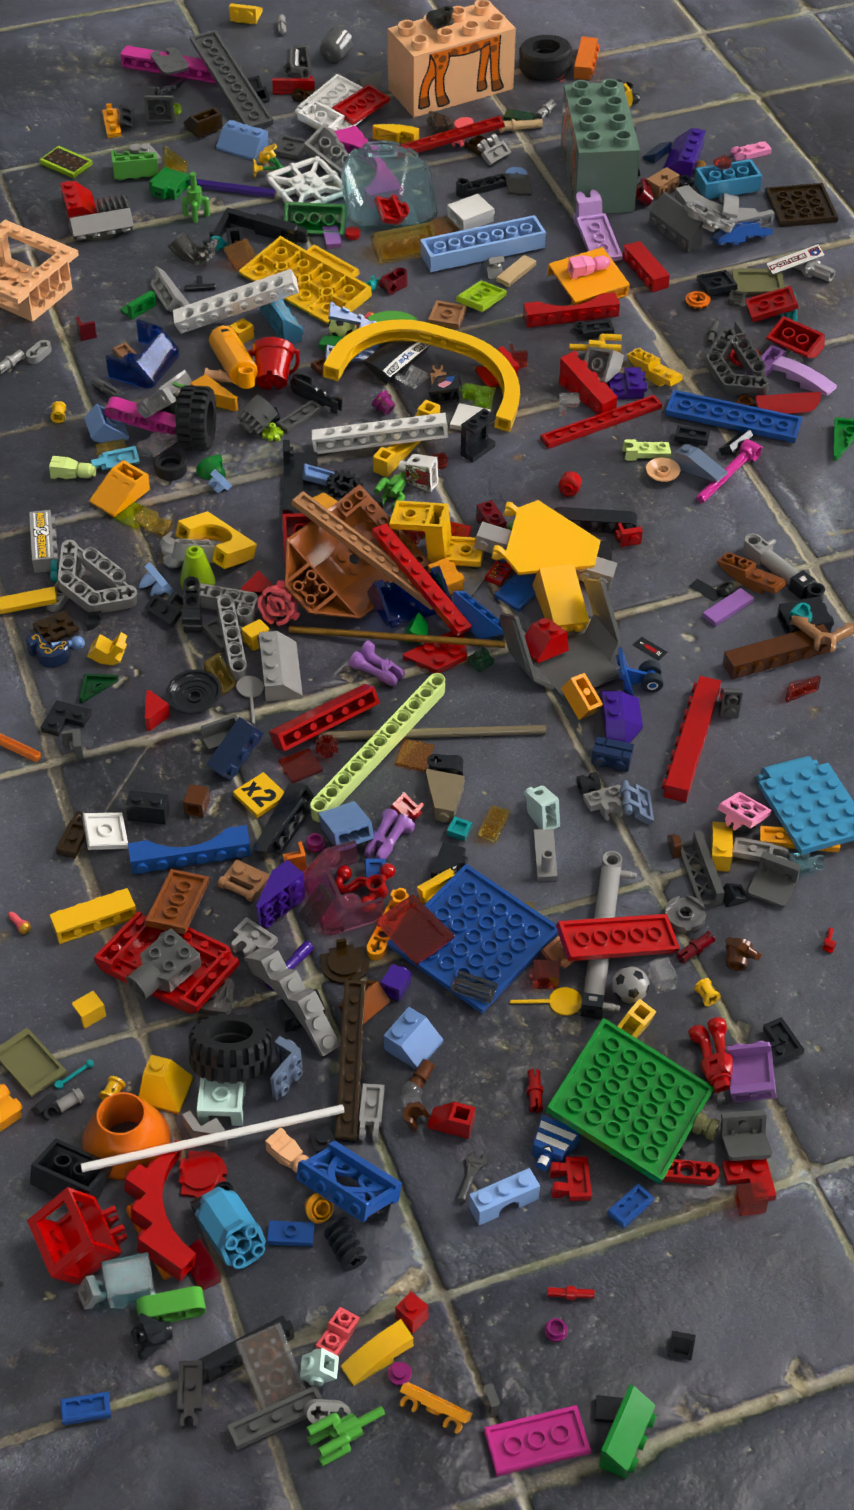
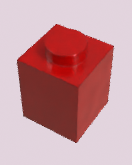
M410 1291L395 1307V1320L399 1321L401 1319L409 1332L413 1334L428 1319L429 1305Z

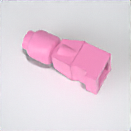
M584 255L571 257L568 261L567 270L571 278L576 279L578 276H587L593 273L594 270H605L610 266V259L605 256H597L593 259Z

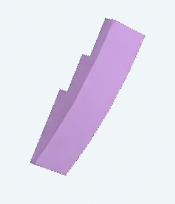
M781 356L772 363L773 370L786 373V379L800 382V388L821 392V394L828 396L837 388V385L824 375L795 360Z

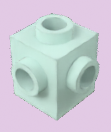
M323 1348L314 1349L312 1352L302 1355L300 1378L309 1382L311 1386L316 1385L317 1387L336 1380L339 1356Z

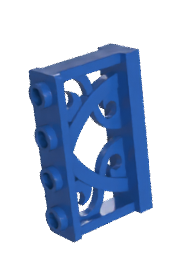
M335 1140L329 1143L328 1148L305 1161L301 1160L298 1162L296 1176L298 1181L316 1193L321 1194L324 1198L361 1222L366 1221L367 1217L390 1203L395 1204L399 1201L402 1182ZM335 1174L351 1177L358 1182V1187L341 1185L337 1182Z

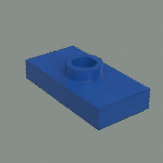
M638 1183L607 1210V1215L624 1229L648 1208L655 1198Z
M269 1220L267 1243L268 1245L313 1247L315 1223Z
M109 1391L60 1399L62 1425L111 1418Z

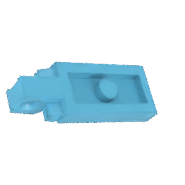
M136 446L103 452L102 455L98 456V459L91 460V464L96 466V469L102 468V471L111 470L122 460L131 465L140 463Z

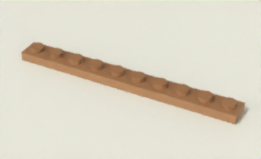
M304 491L292 500L291 505L430 610L433 609L388 554Z

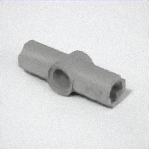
M817 258L792 267L802 271L803 275L808 278L815 276L829 283L833 280L836 271L821 264Z

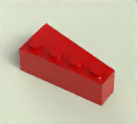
M576 350L560 358L559 384L597 414L617 407L618 396L605 382H600L599 375L595 371L591 372L587 367L588 363L585 360L581 361L579 359V353Z

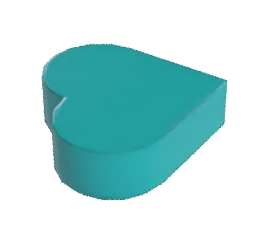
M52 559L50 563V577L53 583L58 581L59 559Z
M807 603L797 604L790 611L789 617H807L810 623L812 621L810 605Z

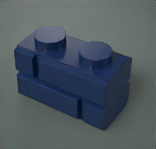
M597 736L592 751L591 763L599 767L606 766L618 771H629L633 758L634 744Z

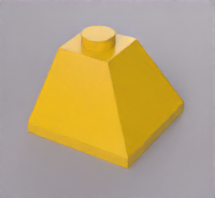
M151 1055L143 1072L139 1097L156 1109L179 1115L194 1076L171 1059Z

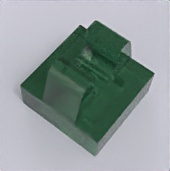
M485 647L468 656V662L479 672L494 664V659Z

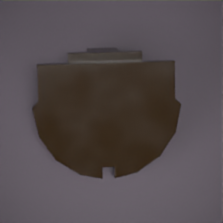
M346 938L337 939L336 947L329 948L330 953L320 954L321 970L324 976L331 982L343 985L345 979L361 980L368 972L369 957L366 955L364 946L354 948L353 944L347 945Z

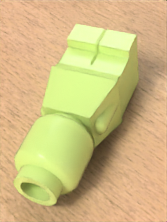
M52 456L49 465L51 479H57V477L71 479L77 478V475L79 478L89 479L92 476H96V466H93L91 463L81 462L78 464V461L69 457Z

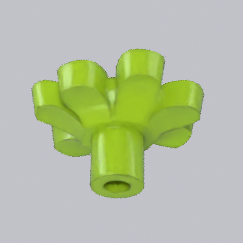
M270 423L268 428L262 431V438L268 441H273V438L275 441H280V436L284 435L281 428L276 427L275 423Z

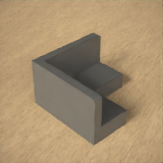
M236 714L201 726L202 742L209 754L216 751L238 719Z

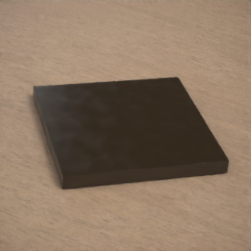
M823 183L765 188L766 197L779 227L838 222V215Z

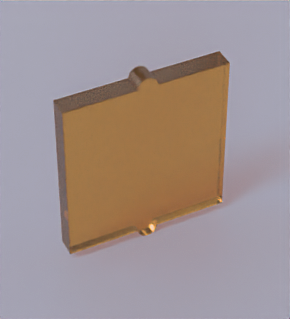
M447 216L424 222V225L434 236L459 231Z
M247 238L223 248L228 261L231 262L235 271L241 269L256 257L254 248L251 247Z
M404 738L395 765L409 768V770L415 769L426 772L428 767L427 759L432 755L435 745L421 742V740L414 741Z

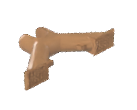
M792 616L790 625L797 626L814 640V649L816 651H819L821 644H826L830 648L829 653H833L836 650V642L854 634V623H845V627H837V630L832 633L821 632L815 627V624L808 622L809 618Z

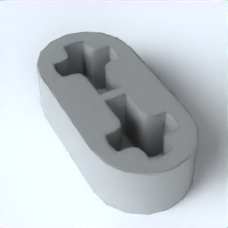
M48 340L38 341L26 352L27 362L37 364L51 353V343Z
M312 1399L306 1403L304 1415L311 1423H315L332 1414L330 1412H337L339 1407L344 1411L343 1414H339L340 1419L350 1414L351 1410L344 1402L339 1400ZM316 1406L321 1411H324V1413H316L315 1417L311 1414V1410H315Z

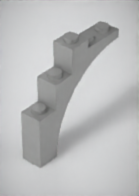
M186 370L179 372L135 404L138 412L144 419L177 401L175 397L179 394L180 389L172 386L173 382L181 385H190L193 382Z
M260 947L244 957L253 976L266 982L292 1010L309 1035L320 1056H325L340 1046L323 1012L325 1009L316 991L306 989L297 970L287 968L278 950Z

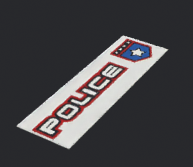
M817 244L766 264L772 274L825 254Z

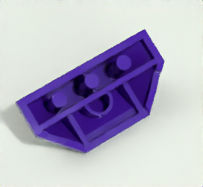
M619 690L599 691V698L603 703L601 714L605 738L630 743L643 729L639 698Z

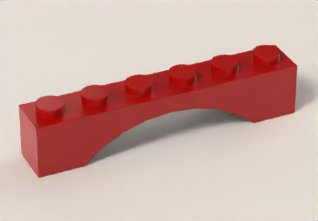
M615 292L600 294L588 302L572 306L550 305L539 301L523 303V318L528 328L619 317L620 302Z

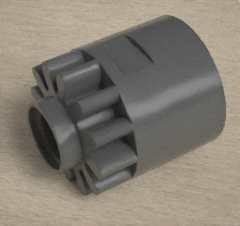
M255 395L237 415V418L240 421V427L248 434L253 432L254 435L258 436L276 417L277 412L264 398Z

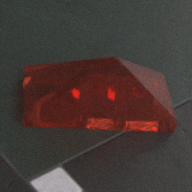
M818 675L791 681L787 688L785 701L788 703L818 691L821 677Z

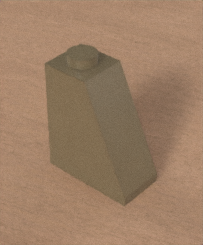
M430 769L426 770V787L434 820L451 823L454 816L456 817L464 791L465 776Z

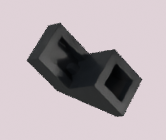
M259 75L247 78L261 101H270L266 86L262 87Z

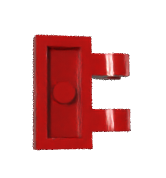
M565 1157V1163L551 1162V1168L549 1169L550 1178H560L566 1175L567 1183H552V1198H561L568 1195L569 1201H591L592 1191L588 1157Z

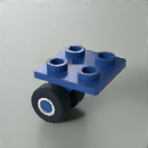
M622 647L618 648L619 655H616L618 666H621L618 669L620 680H624L622 683L625 692L628 691L629 695L634 696L632 685L641 683L642 689L648 693H654L662 689L664 683L659 662L647 660L640 664L639 670L629 668Z

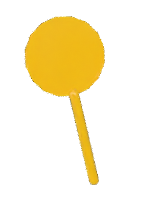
M562 987L554 990L550 995V999L510 1000L509 1002L510 1004L549 1003L555 1013L562 1016H570L576 1014L581 1009L582 997L576 990Z

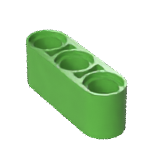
M192 1286L140 1297L136 1300L137 1316L143 1313L156 1320L169 1321L170 1323L202 1316L206 1313L203 1289L199 1286Z

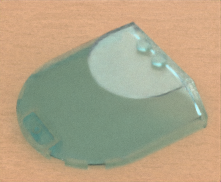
M372 141L363 144L359 149L355 148L343 163L341 173L347 220L359 229L420 228L435 219L438 210L432 176L426 161H422L418 157L419 154L413 149L403 148L400 146V143L393 141ZM391 194L399 197V201L402 203L406 202L409 207V213L405 220L397 225L383 223L373 201L376 196L390 198Z

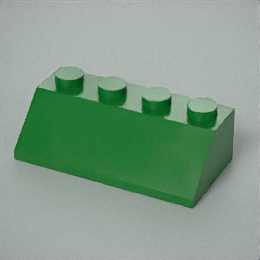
M285 201L284 221L306 228L307 234L324 235V232H333L344 236L347 219V207L345 204ZM337 225L339 232L323 231L322 227Z

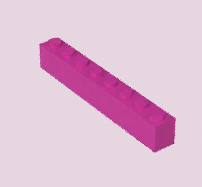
M126 45L120 54L122 67L163 74L151 58V53L155 50ZM160 51V55L162 56L169 55L167 52ZM182 55L188 63L189 69L171 74L172 76L216 83L201 58Z

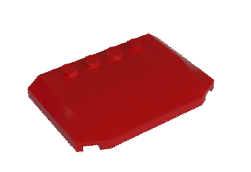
M137 912L94 956V962L104 973L127 983L126 977L142 964L140 954L166 930L147 927V916L142 915V912ZM189 927L186 934H177L200 953L201 967L172 992L158 989L151 996L191 1014L197 1013L224 983L226 978L239 966V959L232 955L228 945Z

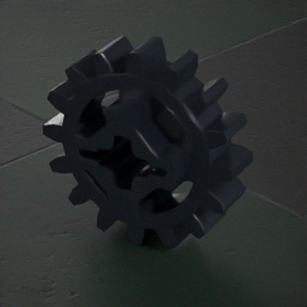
M335 470L334 474L330 473L327 478L326 489L329 490L328 494H334L333 498H343L359 484L363 487V482H360V477L356 478L355 473L351 475L349 470L347 473L344 470H341L340 473Z

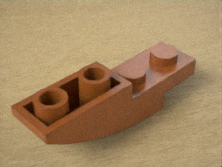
M726 552L717 560V564L728 575L759 594H762L764 591L776 594L786 585V579L757 569L756 562L733 553Z

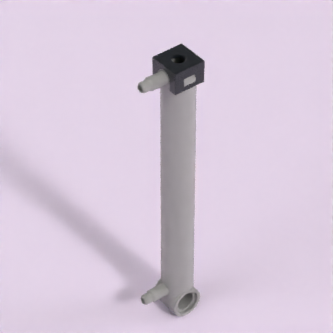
M608 851L602 857L594 919L615 917L620 878H637V873L621 870L622 856L616 851ZM609 958L588 960L580 1016L601 1019L602 1010L619 1012L620 1010L619 1005L604 1002Z

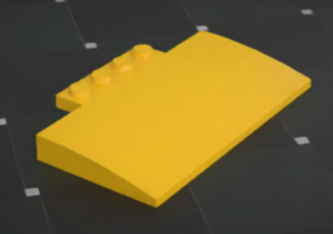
M281 236L238 271L240 275L255 282L291 269L297 279L299 293L283 299L327 325L330 320L328 315L331 302H334V305L338 307H345L352 312L372 296L371 286L355 278L360 274L359 269L314 244L305 250Z

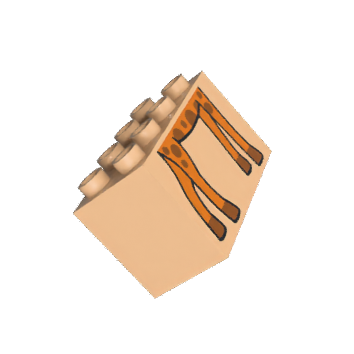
M477 0L474 5L467 7L454 6V12L452 13L454 24L440 29H434L426 21V15L423 19L416 21L403 20L398 23V26L388 28V90L413 117L513 89L516 28L489 0Z

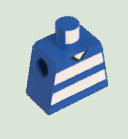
M542 1114L533 1143L532 1155L538 1158L535 1164L536 1167L547 1171L551 1162L565 1163V1157H569L578 1146L581 1134L564 1123Z

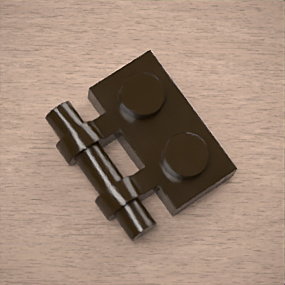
M66 610L33 623L35 632L40 633L48 644L59 642V639L66 636L71 637L74 635L73 633L79 631V627L77 624L74 625L72 618Z

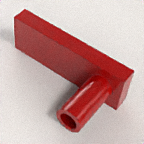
M311 75L307 79L272 78L273 94H293L295 88L315 91V79Z

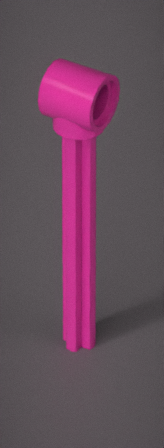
M745 439L740 446L739 455L725 468L727 475L718 482L711 481L696 496L699 503L705 502L745 462L756 461L761 455L763 447L749 439Z

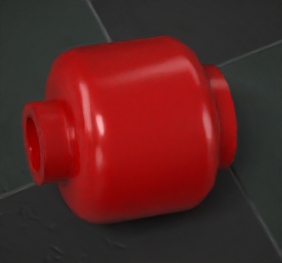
M565 472L558 483L559 491L567 497L575 496L581 488L582 478L576 472Z

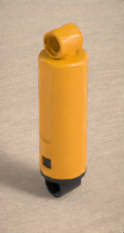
M224 323L213 324L211 326L212 330L208 335V342L228 377L240 388H253L258 373L255 362L231 326Z

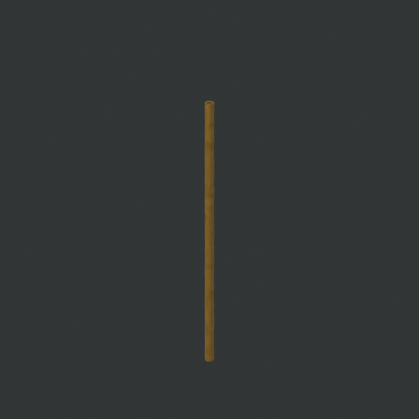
M289 626V633L494 648H505L506 641Z

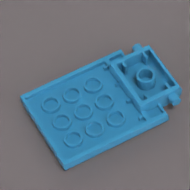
M804 756L761 768V774L756 776L758 788L800 855L854 840V801L829 763L819 765L817 759L812 760L810 756Z

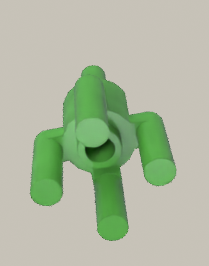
M191 172V185L187 187V196L181 198L183 216H188V204L191 205L192 221L197 223L198 210H200L201 204H203L204 216H210L209 198L202 196V188L197 185L196 173Z
M401 471L399 475H394L390 480L383 477L374 488L373 492L377 495L384 488L385 492L380 497L383 498V505L389 497L396 498L398 501L405 500L402 490L406 486V481L404 480L406 472ZM396 501L391 506L392 510H394Z
M379 1406L359 1418L350 1413L340 1419L337 1413H332L306 1427L310 1435L307 1437L310 1446L329 1436L332 1440L318 1448L321 1455L318 1460L323 1467L351 1451L349 1442L363 1435L361 1427L385 1415L383 1407Z

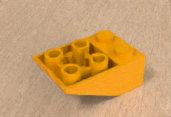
M122 460L109 471L89 502L115 517L150 490L149 476L137 467Z

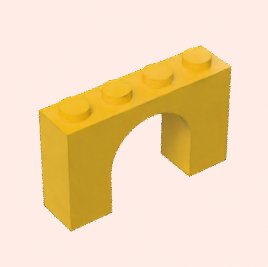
M208 511L179 520L177 523L175 536L179 539L202 540L208 538L221 542V544L215 545L212 561L223 569L254 559L257 544Z

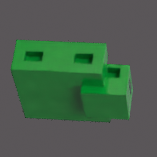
M164 167L149 181L150 192L155 197L166 199L169 196L170 199L176 200L189 187L190 175Z

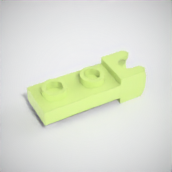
M626 439L623 442L622 451L626 452L624 460L636 461L637 458L670 459L671 457L669 442H636L634 439Z

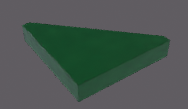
M84 674L79 702L83 704L119 681V676Z

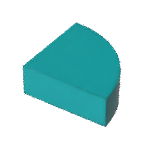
M220 236L211 237V245L214 252L227 247L226 241Z

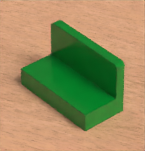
M153 291L145 293L122 307L121 312L133 320L156 306L155 293Z

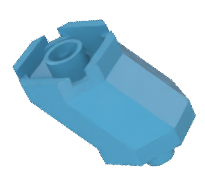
M216 1187L201 1197V1206L195 1212L196 1219L223 1262L234 1268L243 1269L257 1261L265 1252L264 1245L266 1240L261 1227L255 1222L238 1194L232 1190L228 1191Z

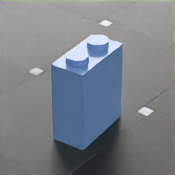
M355 801L318 813L321 829L337 851L374 839L372 822Z

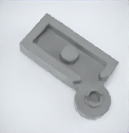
M149 143L142 145L132 144L130 146V151L134 154H137V152H155L157 163H162L161 156Z

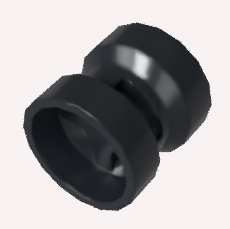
M592 772L588 776L580 775L576 777L577 787L581 795L591 790L597 791L601 789V781L597 772Z

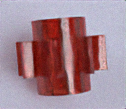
M322 735L320 740H316V753H320L322 758H332L334 753H338V739L334 740L332 735Z

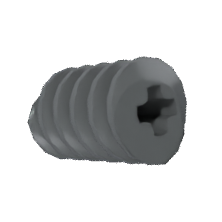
M121 194L120 198L115 195V199L110 196L109 201L104 197L103 202L97 199L99 213L130 208L127 195L126 198L123 194Z

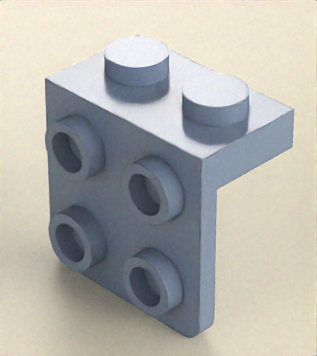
M281 1036L275 1041L276 1060L279 1068L270 1079L272 1097L275 1100L285 1096L289 1091L290 1085L294 1081H298L303 1073L301 1048L297 1047L292 1040H286Z

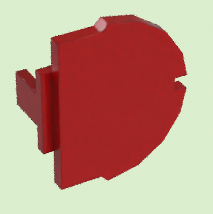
M206 1150L203 1152L189 1151L188 1159L181 1158L179 1167V1184H182L181 1196L194 1197L196 1199L213 1190L219 1182L226 1181V1178H223V1176H227V1168L223 1159L214 1152Z

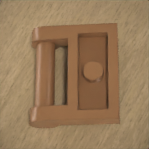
M236 859L225 875L219 878L217 887L231 890L246 897L247 901L253 903L263 891L270 874ZM232 880V881H234V882H236V883H238V884H240V885H242V886H245V887H247V888H249V889H251V890L245 889V888H243V887H241V886H239V885H237V884H235V883H232V882H230V881Z

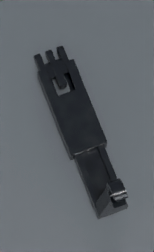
M228 207L214 232H209L210 238L212 236L221 237L226 232V229L231 224L254 230L255 234L272 239H277L281 236L294 244L297 242H308L306 228L300 227L298 224L259 213L253 215ZM203 241L206 248H212L211 241Z

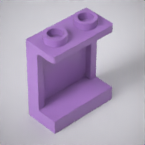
M756 1041L753 1044L744 1045L736 1043L728 1046L727 1053L733 1057V1072L730 1086L733 1103L776 1099L773 1056L770 1042Z

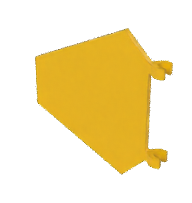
M539 500L521 507H516L512 502H506L504 515L508 517L516 515L507 550L505 551L499 545H494L492 559L500 560L504 558L518 575L534 574L538 572L539 568L574 564L575 569L594 568L601 540Z

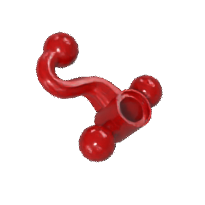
M385 863L380 867V875L375 874L369 878L357 877L345 886L343 882L351 878L352 870L348 866L343 865L336 871L335 887L341 893H351L359 887H367L369 894L360 899L359 906L363 911L368 912L375 906L374 899L382 900L388 895V887L385 882L395 875V867L390 863Z

